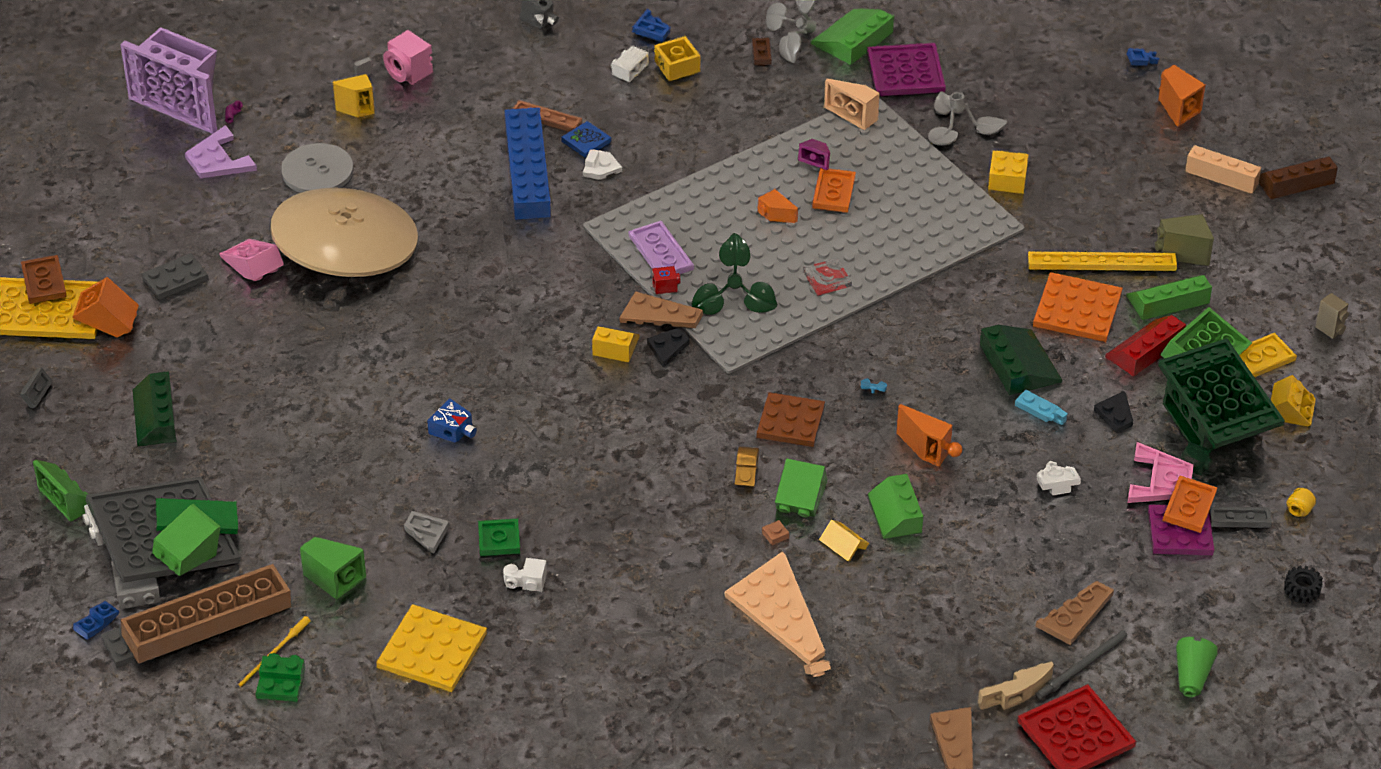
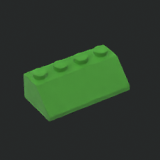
M1201 275L1126 293V297L1141 320H1146L1209 304L1212 286L1206 277Z

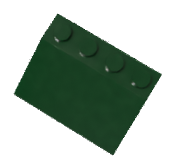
M999 324L981 329L980 346L1009 396L1022 393L1025 390L1030 391L1062 383V378L1032 329Z

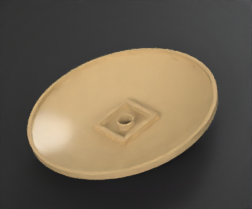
M321 188L299 193L281 203L271 219V235L281 252L306 268L335 276L362 277L393 270L404 264L413 255L418 240V232L414 221L401 207L381 196L356 189Z

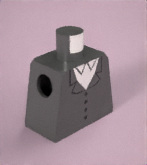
M522 0L519 19L538 28H543L548 23L556 25L559 16L553 13L554 3L551 0Z

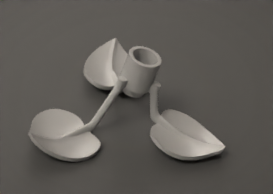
M796 0V4L800 6L798 10L804 16L797 20L785 17L787 7L783 3H774L767 11L766 24L770 30H779L783 26L784 20L796 23L799 29L798 31L789 32L788 36H784L780 40L779 52L788 62L796 63L797 55L801 47V37L799 34L813 33L816 29V21L807 15L814 7L816 0Z
M940 91L934 103V110L943 115L951 112L950 125L948 129L945 127L932 129L928 133V139L936 145L953 143L958 138V132L952 130L954 113L960 114L964 109H966L973 124L977 126V132L981 134L991 135L997 133L1007 124V121L995 117H981L975 121L968 103L964 101L963 93L955 92L949 96Z

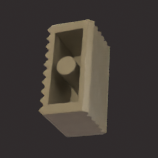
M1334 293L1327 295L1320 301L1315 327L1333 339L1338 335H1342L1346 330L1344 324L1349 316L1347 311L1349 304L1334 295Z

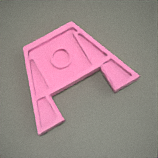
M1137 442L1134 461L1153 464L1150 487L1130 484L1127 503L1170 500L1179 475L1192 479L1193 464Z

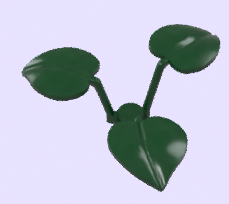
M733 233L719 250L721 262L726 266L734 265L733 273L727 278L728 283L720 291H718L717 286L713 283L702 285L694 294L691 307L701 309L703 314L707 315L720 312L724 306V298L720 294L728 287L732 289L741 287L748 293L744 298V304L751 311L758 313L769 312L775 309L778 304L774 290L768 283L756 282L751 286L750 290L742 284V277L737 273V265L746 266L750 261L751 254L745 240L738 234Z

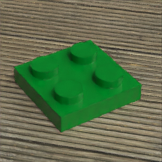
M518 519L478 521L480 556L520 554Z

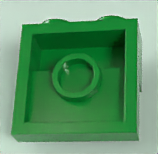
M276 653L263 656L259 669L260 677L256 689V698L298 702L305 674L304 659L297 655H291L289 658L280 657Z

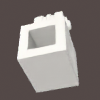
M526 558L522 570H518V567L514 564L506 565L503 569L505 585L512 589L518 586L524 590L542 592L547 575L546 560Z

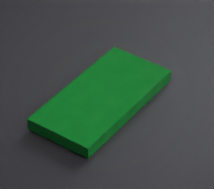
M156 498V531H163L184 510L194 504L220 526V534H238L237 502Z

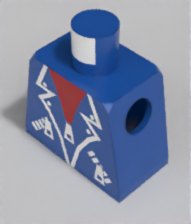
M450 398L427 420L428 434L454 443L458 442L464 435L473 438L477 432V428L472 426V414Z

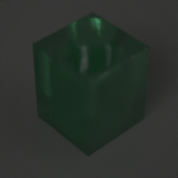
M1189 442L1181 455V460L1193 464V473L1202 476L1205 469L1209 470L1212 464V459H1210L1211 450Z

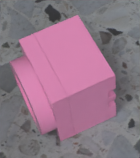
M409 30L387 42L388 51L384 53L383 61L387 71L396 81H408L413 85L433 73V64L430 62L432 57L429 56L432 54V48L429 43Z

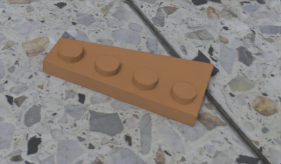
M635 291L619 319L620 323L634 321L636 324L643 325L644 322H649L657 326L671 324L672 327L696 328L703 317V310Z
M1095 581L1080 591L1075 598L1065 601L1062 607L1052 610L1044 619L1040 618L1037 620L1035 627L1071 645L1113 596L1114 589Z

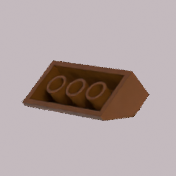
M1330 156L1260 173L1259 184L1270 199H1275L1335 184L1338 167Z

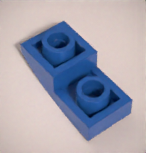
M104 601L90 608L89 616L75 622L73 630L88 640L108 626L118 616L119 610L107 601Z

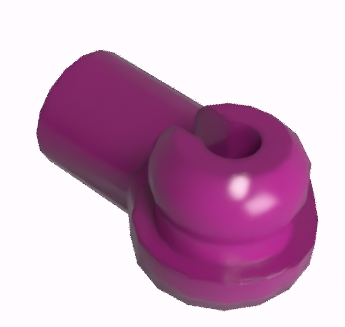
M235 101L226 107L225 122H233L234 115L242 110V102Z

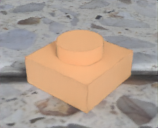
M826 660L804 665L805 673L813 674V677L822 676L826 670L831 669L829 661Z

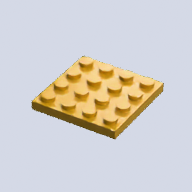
M412 604L377 660L376 666L379 669L453 692L485 638L487 628Z

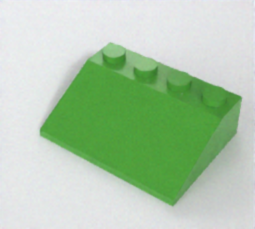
M853 9L814 38L811 44L852 65L867 53V47L876 46L893 33L894 16L881 9Z
M1208 307L1169 341L1161 356L1168 358L1226 338L1236 352L1241 355L1251 346L1252 342Z

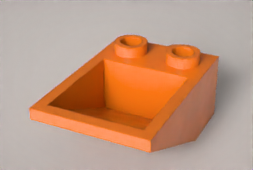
M900 404L898 406L897 434L922 460L940 467L948 454L951 457H958L962 454L963 448L961 444L951 442L953 425Z

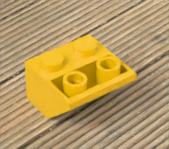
M367 74L333 81L336 111L355 117L375 114L373 88Z
M1293 375L1275 382L1271 401L1285 422L1307 427L1311 426L1316 401L1314 395Z

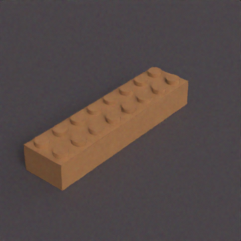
M271 564L120 619L122 637L139 664L291 607V593L275 566Z

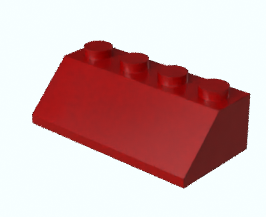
M1173 315L1157 318L1112 349L1105 357L1134 377L1162 357L1161 353L1169 341L1182 331L1186 324Z

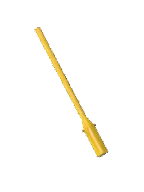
M304 616L293 628H290L288 636L269 654L276 653L291 638L297 637L311 622L309 617ZM261 662L238 684L239 687H242L260 669Z

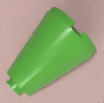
M1184 637L1177 642L1176 654L1179 687L1186 697L1193 698L1201 693L1217 657V646L1207 639L1201 638V641H1196L1194 637Z

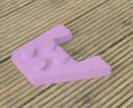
M226 125L185 152L186 160L200 178L257 171L256 164L249 155L232 161L221 147V144L234 140L233 134Z

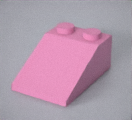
M248 239L219 253L220 257L239 274L253 281L262 279L263 275L278 271V268L284 265L276 244Z

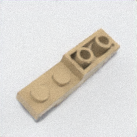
M1053 662L1021 669L1018 672H1014L1013 680L979 690V707L982 710L1001 704L1005 710L1036 695L1037 691L1046 686V682L1052 678Z

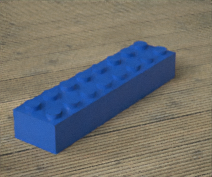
M540 107L505 110V129L515 220L551 217Z

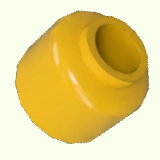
M1297 488L1289 496L1286 502L1287 508L1292 515L1305 517L1309 515L1315 506L1316 498L1310 490Z

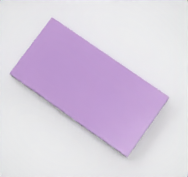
M662 221L628 231L630 239L651 268L674 266L676 273L679 274L694 270V264Z

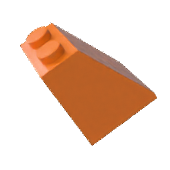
M1172 65L1161 74L1159 101L1175 125L1179 127L1202 112L1206 84L1179 67Z
M106 277L81 292L73 318L118 338L132 330V324L137 316L136 312L139 304Z

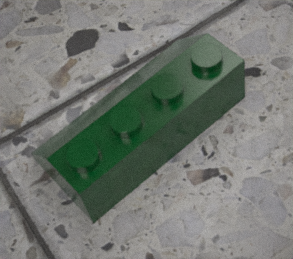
M169 371L151 373L132 390L138 447L177 442Z

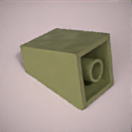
M1203 214L1160 219V225L1157 228L1158 239L1155 241L1157 252L1175 253L1176 261L1203 266L1210 265L1214 237Z

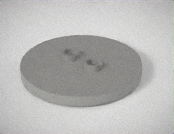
M326 143L308 144L293 150L285 157L281 166L282 178L288 187L299 193L321 188H342L353 175V161L351 156L338 146Z

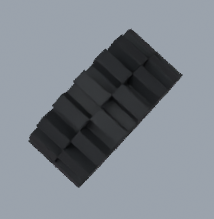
M1300 565L1297 569L1293 567L1292 570L1288 571L1284 590H1286L1285 594L1289 595L1291 600L1295 598V602L1302 600V603L1305 604L1306 600L1308 603H1312V600L1316 601L1320 596L1323 578L1318 571L1314 573V568L1309 570V566L1302 568ZM1304 582L1309 584L1310 586L1304 587L1298 585L1297 583Z

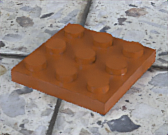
M768 392L757 430V438L814 447L825 408V401Z

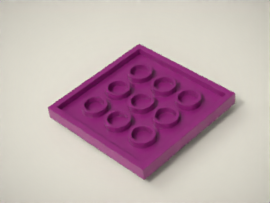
M935 43L867 47L875 91L880 93L879 96L945 92L946 86Z

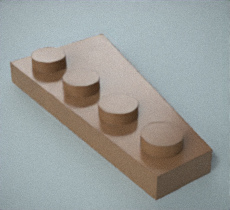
M971 707L931 713L930 721L946 769H973Z

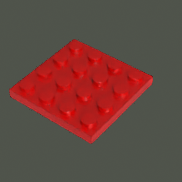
M1088 684L1019 715L1017 722L1056 769H1089L1136 747L1135 739Z

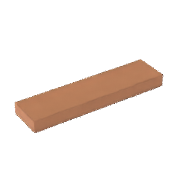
M518 100L513 109L540 107L542 124L568 132L582 124V118Z

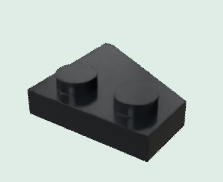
M1124 391L1094 405V411L1117 434L1133 426L1132 414Z

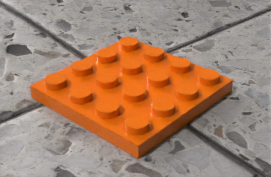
M1050 272L1033 321V327L1107 342L1123 288Z

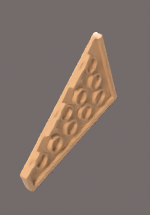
M781 552L725 591V597L806 664L814 663L825 656V649L785 553Z

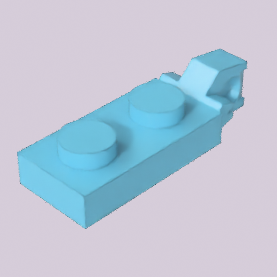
M1025 390L1015 400L1016 407L1045 422L1054 421L1063 425L1067 421L1068 413L1028 390Z

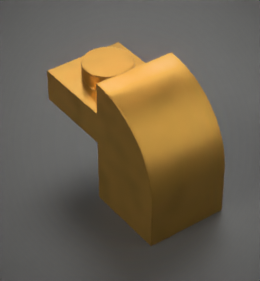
M739 446L735 485L755 487L759 448Z

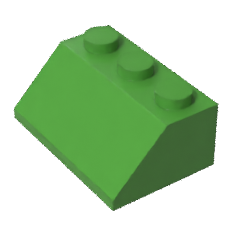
M34 460L33 466L38 489L70 522L85 514L84 505H87L86 495L88 493L86 491L83 492L75 480L72 481L64 469L61 470L56 464Z
M908 474L889 476L868 493V498L883 539L922 533L923 514Z

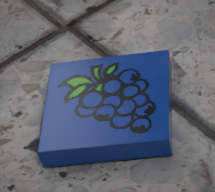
M586 121L563 135L561 142L584 158H587L590 150H600L611 143V137Z

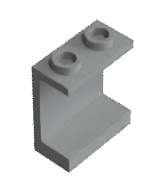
M113 560L111 561L120 609L161 602L156 577L123 583Z

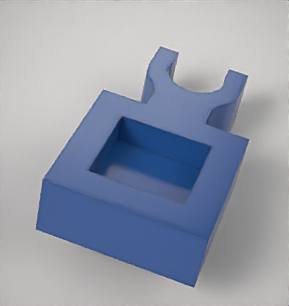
M1129 48L1127 51L1131 65L1147 66L1148 62L1158 64L1159 57H1156L1157 52L1155 51L1146 53L1145 49Z

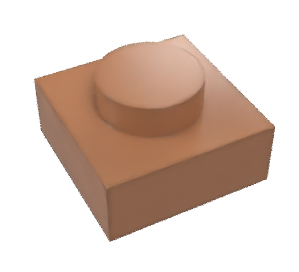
M780 520L762 527V534L771 545L789 539V532Z

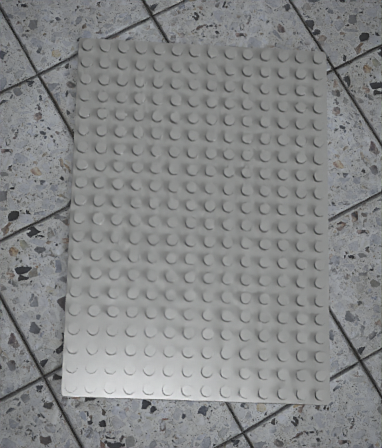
M880 98L878 121L866 130L859 128L833 112H829L583 224V228L650 296L690 307L692 306L694 294L702 285L713 283L717 286L718 291H720L728 283L727 278L733 273L734 265L726 266L721 262L719 250L722 244L733 233L738 234L745 240L751 255L750 261L746 266L737 265V273L742 277V284L750 290L751 286L756 282L768 283L774 290L778 306L769 312L758 313L751 311L744 304V298L748 293L741 287L738 289L728 287L720 294L724 298V306L720 312L713 315L703 314L696 328L681 327L728 374L1024 231V226ZM810 139L826 143L830 151L829 169L856 172L848 213L812 208L820 168L798 161L800 143ZM776 189L798 207V222L769 221L758 212V198ZM658 221L664 223L694 264V270L680 274L681 283L678 284V292L655 294L652 283V268L630 239L628 231ZM826 266L833 271H842L847 279H829L817 273L815 269ZM806 276L819 285L844 289L817 295Z

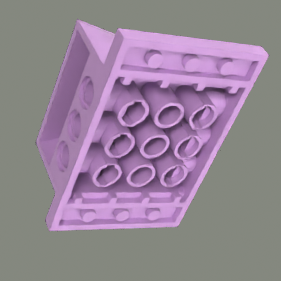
M161 27L140 46L127 41L120 44L130 100L213 134L217 131L212 94L217 50Z

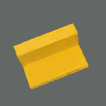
M835 520L829 522L819 539L849 562L858 548L866 550L869 542L842 522Z

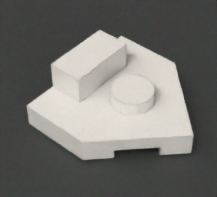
M593 149L589 151L585 160L583 177L601 180L606 178V175L622 172V166L611 153Z
M1049 461L1046 464V468L1037 473V481L1042 490L1049 489L1052 495L1070 493L1072 485L1081 484V478L1075 468L1070 466L1060 467L1053 461Z

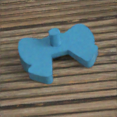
M866 378L861 381L860 387L861 389H871V393H875V390L885 392L887 390V383L881 381L878 384H872Z

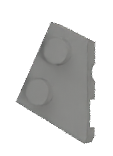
M414 511L411 512L404 524V530L431 553H435L449 528V521Z

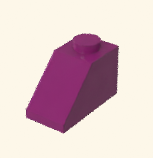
M814 139L799 144L798 161L828 170L830 161L829 148L826 143Z

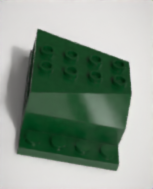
M1227 338L1159 360L1158 366L1167 378L1163 405L1199 459L1221 446L1284 425L1285 420Z

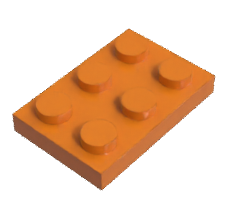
M820 168L812 208L848 213L856 172Z
M1179 475L1162 521L1201 533L1218 487Z

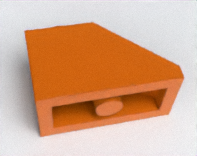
M776 189L758 198V212L769 221L798 222V207Z

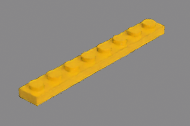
M1028 251L1029 269L1177 270L1175 253Z

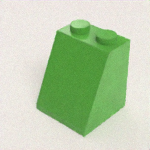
M786 458L775 499L776 509L782 513H798L801 517H815L828 480L825 466Z
M192 504L154 538L152 553L157 559L166 564L170 570L181 576L216 556L220 526Z
M314 537L300 547L303 575L336 600L366 578L364 550L361 548Z

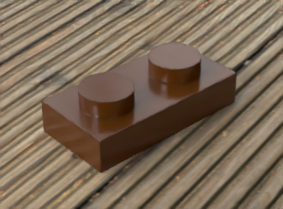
M752 38L754 65H771L769 38Z

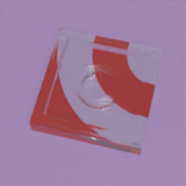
M838 258L803 267V273L817 295L852 286V281Z

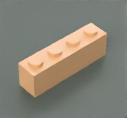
M1194 145L1188 154L1185 172L1253 194L1259 184L1261 167Z

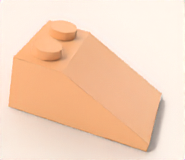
M826 79L824 108L866 130L878 121L880 93L866 85Z

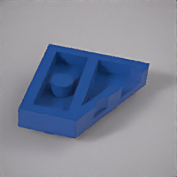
M647 9L632 27V33L663 42L670 34V27L663 23L659 17H653L651 11Z

